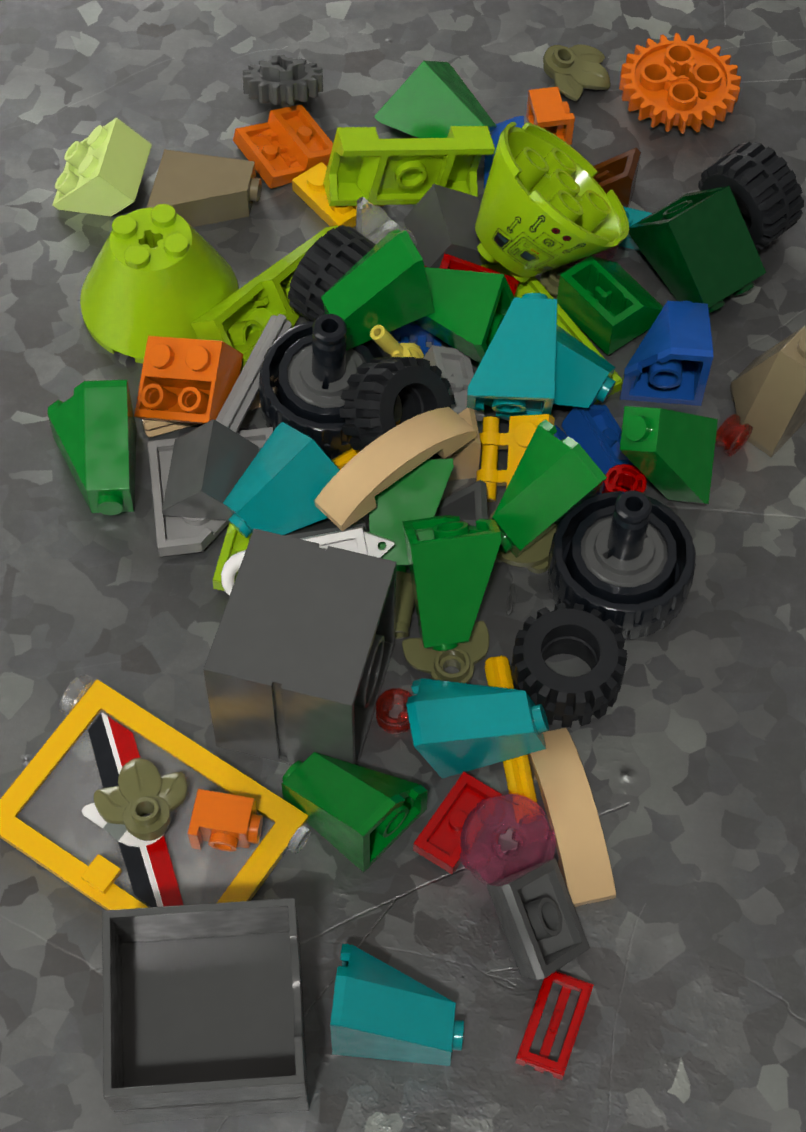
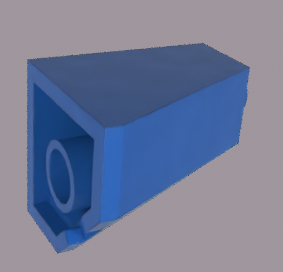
M667 300L624 369L620 400L701 406L713 361V342L708 304Z

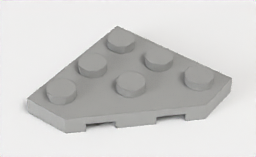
M273 427L241 430L237 434L257 445L260 451L273 433ZM177 438L148 441L159 557L203 552L229 524V521L164 516L162 514L174 442Z

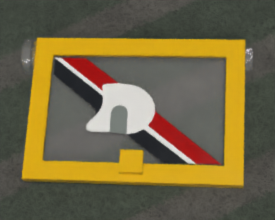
M86 673L80 674L70 683L60 700L59 710L67 715V717L0 799V838L105 910L251 901L286 851L290 850L294 854L299 853L311 834V830L305 827L309 821L307 814L100 680H95ZM134 758L146 759L152 762L158 769L161 777L175 772H183L188 786L185 801L171 812V820L166 832L161 837L151 841H143L131 835L123 824L106 822L97 811L93 799L96 790L119 786L118 776L122 767ZM198 789L254 798L257 815L263 816L259 843H251L249 849L237 847L236 851L233 852L214 849L208 845L209 842L203 841L201 850L192 848L187 833Z

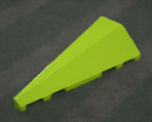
M338 225L324 228L193 321L191 325L197 338L201 340L223 341L243 354L242 371L271 316L283 314L286 316V320L292 323V328L294 327L300 315L289 305L288 292L291 279L309 248L321 236L323 237L333 228L336 229Z

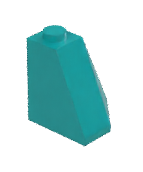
M527 293L522 298L514 297L468 386V408L480 411L484 410V405H487L496 411V417L509 420V416L551 415L555 397L557 299H548L547 295L541 293Z
M557 325L555 397L553 404L589 408L597 399L604 402L616 383L615 380L610 378L616 367Z
M281 422L224 500L223 504L233 513L228 520L247 538L254 528L285 535L326 519L328 517L315 506L314 500L340 470L312 438Z
M424 678L413 681L411 688L413 694L417 695L408 697L406 703L413 745L442 779L546 749L543 732L549 731V724L542 704L535 705L525 690Z
M342 944L340 955L342 966L337 968L330 1022L332 1055L450 1066L452 1050L462 1051L464 1020H455L456 1003L352 944Z

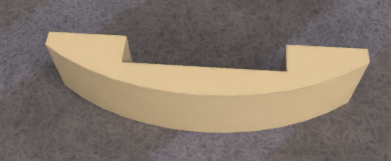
M450 407L434 409L408 419L378 437L344 465L314 500L315 506L341 531H344L377 507L376 495L437 453L443 459H446L477 437V431Z
M567 728L543 732L546 749L528 754L533 780L538 782L558 852V866L573 905L577 907L616 898V890L603 830L590 785L575 744Z

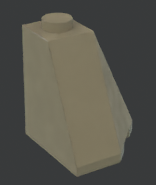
M806 326L756 357L730 385L732 401L735 402L737 413L736 425L738 435L770 457L806 422Z

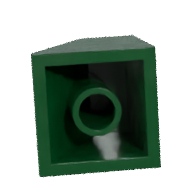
M730 186L686 193L629 227V235L676 300L708 304L709 313L721 308L725 304L723 299L729 295H739L752 289L755 286L753 281L766 273Z

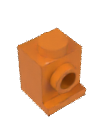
M558 86L529 90L526 112L528 123L546 129L567 144L572 145L575 117L573 113H570L568 102H562Z
M198 789L187 833L191 847L201 850L203 841H207L210 847L221 851L233 852L236 851L237 847L249 849L251 843H259L263 816L257 815L254 798Z

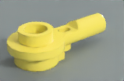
M376 325L371 329L370 337L384 352L392 357H424L419 345L415 343H399L382 325Z

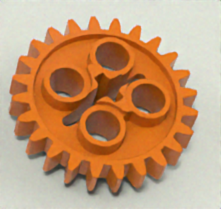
M675 33L674 40L669 41L662 34L660 35L659 43L648 38L646 47L636 45L634 54H627L626 63L622 64L619 90L623 91L622 101H629V112L639 110L638 120L640 121L650 117L652 119V128L661 122L665 124V132H669L673 126H678L680 133L684 134L686 126H691L698 133L702 123L709 128H714L715 119L724 122L727 112H733L740 92L741 76L736 75L738 66L730 65L731 55L719 56L720 46L712 49L707 48V39L697 44L695 43L694 35H690L687 41H682L679 33Z

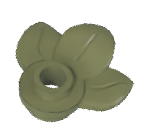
M577 44L570 48L562 45H553L546 50L543 56L545 73L554 79L555 86H558L559 91L573 101H578L583 88L608 90L611 86L609 74L601 65L605 56L594 47Z
M484 621L475 622L469 641L458 643L456 648L446 651H436L432 647L424 648L421 638L404 639L402 641L403 654L406 661L414 669L429 673L432 680L468 684L474 674V665L487 655L489 649L488 629ZM453 666L459 672L451 674L445 672L444 669Z
M134 758L122 767L118 776L119 786L98 789L94 792L93 799L97 811L106 822L123 824L131 835L143 841H151L161 837L166 832L171 820V812L185 801L188 786L183 772H175L161 777L158 769L152 762L146 759Z

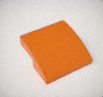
M302 104L270 110L268 122L236 128L233 137L234 143L248 161L255 162L256 171L270 189L292 183V179L320 162L327 166L333 142Z

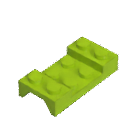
M451 126L447 138L379 139L376 127H337L323 182L329 206L417 204L433 184L478 197L477 169L482 155L494 154L495 147L488 126Z

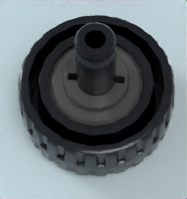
M324 314L315 321L302 323L289 329L273 342L264 355V361L261 363L259 398L262 416L266 421L267 427H273L274 431L281 422H284L312 438L332 460L352 448L349 444L352 437L344 435L342 426L346 424L345 418H340V408H344L345 400L341 399L342 391L348 390L350 387L347 383L348 378L351 374H358L357 367L362 363H370V359L392 356L384 352L373 339L346 351L347 325L344 319L335 314ZM396 400L394 403L393 415L395 411Z
M613 491L589 497L560 520L553 535L548 560V584L550 591L553 593V599L556 604L565 603L566 609H574V604L576 603L584 605L583 611L591 613L593 608L602 613L601 620L604 622L610 619L616 625L614 634L621 633L624 640L651 635L670 624L671 620L680 613L683 604L686 602L696 566V550L693 545V538L685 523L672 509L639 491Z

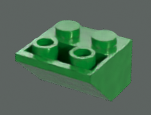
M589 256L560 274L557 303L572 321L607 355H610L649 330L663 308L617 262Z

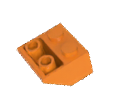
M148 336L134 417L205 424L213 419L216 420L240 375L243 354L223 341Z

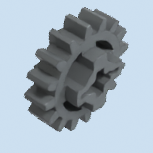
M275 55L268 62L261 60L259 65L250 64L248 66L249 70H243L244 94H248L249 99L259 98V103H273L274 105L279 104L281 107H291L298 100L306 102L308 97L316 98L318 97V92H323V69L317 68V63L306 64V59H293L285 57V55Z

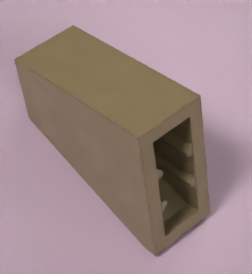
M164 149L146 208L155 207L158 204H169L192 227L249 217L253 201L259 202L262 179L256 178L254 161Z

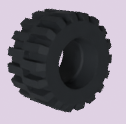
M743 142L709 166L701 174V180L698 183L700 191L730 186L757 251L768 246L795 225L803 214L801 209L804 207V199L800 195L803 192L801 185L796 181L797 176L793 170H790L787 162L782 157H778L776 152L769 147L765 149L761 143Z
M342 225L336 229L329 230L309 248L298 264L291 279L288 292L290 307L307 321H315L319 316L326 314L321 296L376 244L350 226Z
M377 357L370 359V363H362L357 367L358 374H351L347 380L350 386L349 389L342 391L341 399L345 400L344 408H340V418H345L346 423L342 426L344 435L352 437L349 444L353 450L361 451L378 437L396 426L393 409L398 394L402 403V416L399 423L401 424L427 411L444 407L451 408V405L455 404L454 395H449L448 393L451 385L447 378H440L442 371L437 366H430V361L423 358Z
M565 603L555 604L554 611L551 612L547 607H544L537 611L536 619L530 616L524 622L523 630H519L516 635L511 664L514 688L525 690L535 705L542 704L549 725H552L553 720L562 721V727L570 728L572 722L577 720L581 726L590 724L592 715L600 719L606 714L607 707H613L617 700L627 661V650L623 649L625 640L621 633L614 634L616 625L610 619L603 622L601 620L602 613L594 608L591 613L583 611L584 605L576 603L574 604V609H566ZM558 654H570L585 661L591 668V671L576 677L563 676L551 670L545 663V660Z

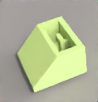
M115 118L103 127L101 125L97 126L89 137L81 142L75 141L66 151L64 159L67 162L63 173L55 183L57 192L52 206L58 210L110 217L135 202L152 144L118 118Z

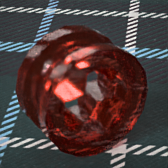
M737 414L727 418L716 433L715 446L720 447L723 445L725 447L724 452L728 456L734 455L742 448L753 430L749 423L741 424V418Z
M392 688L384 691L379 696L376 702V721L385 732L401 734L410 729L408 713H406V703L408 697L412 695L408 691ZM394 704L403 706L398 718L389 717V710L393 709Z

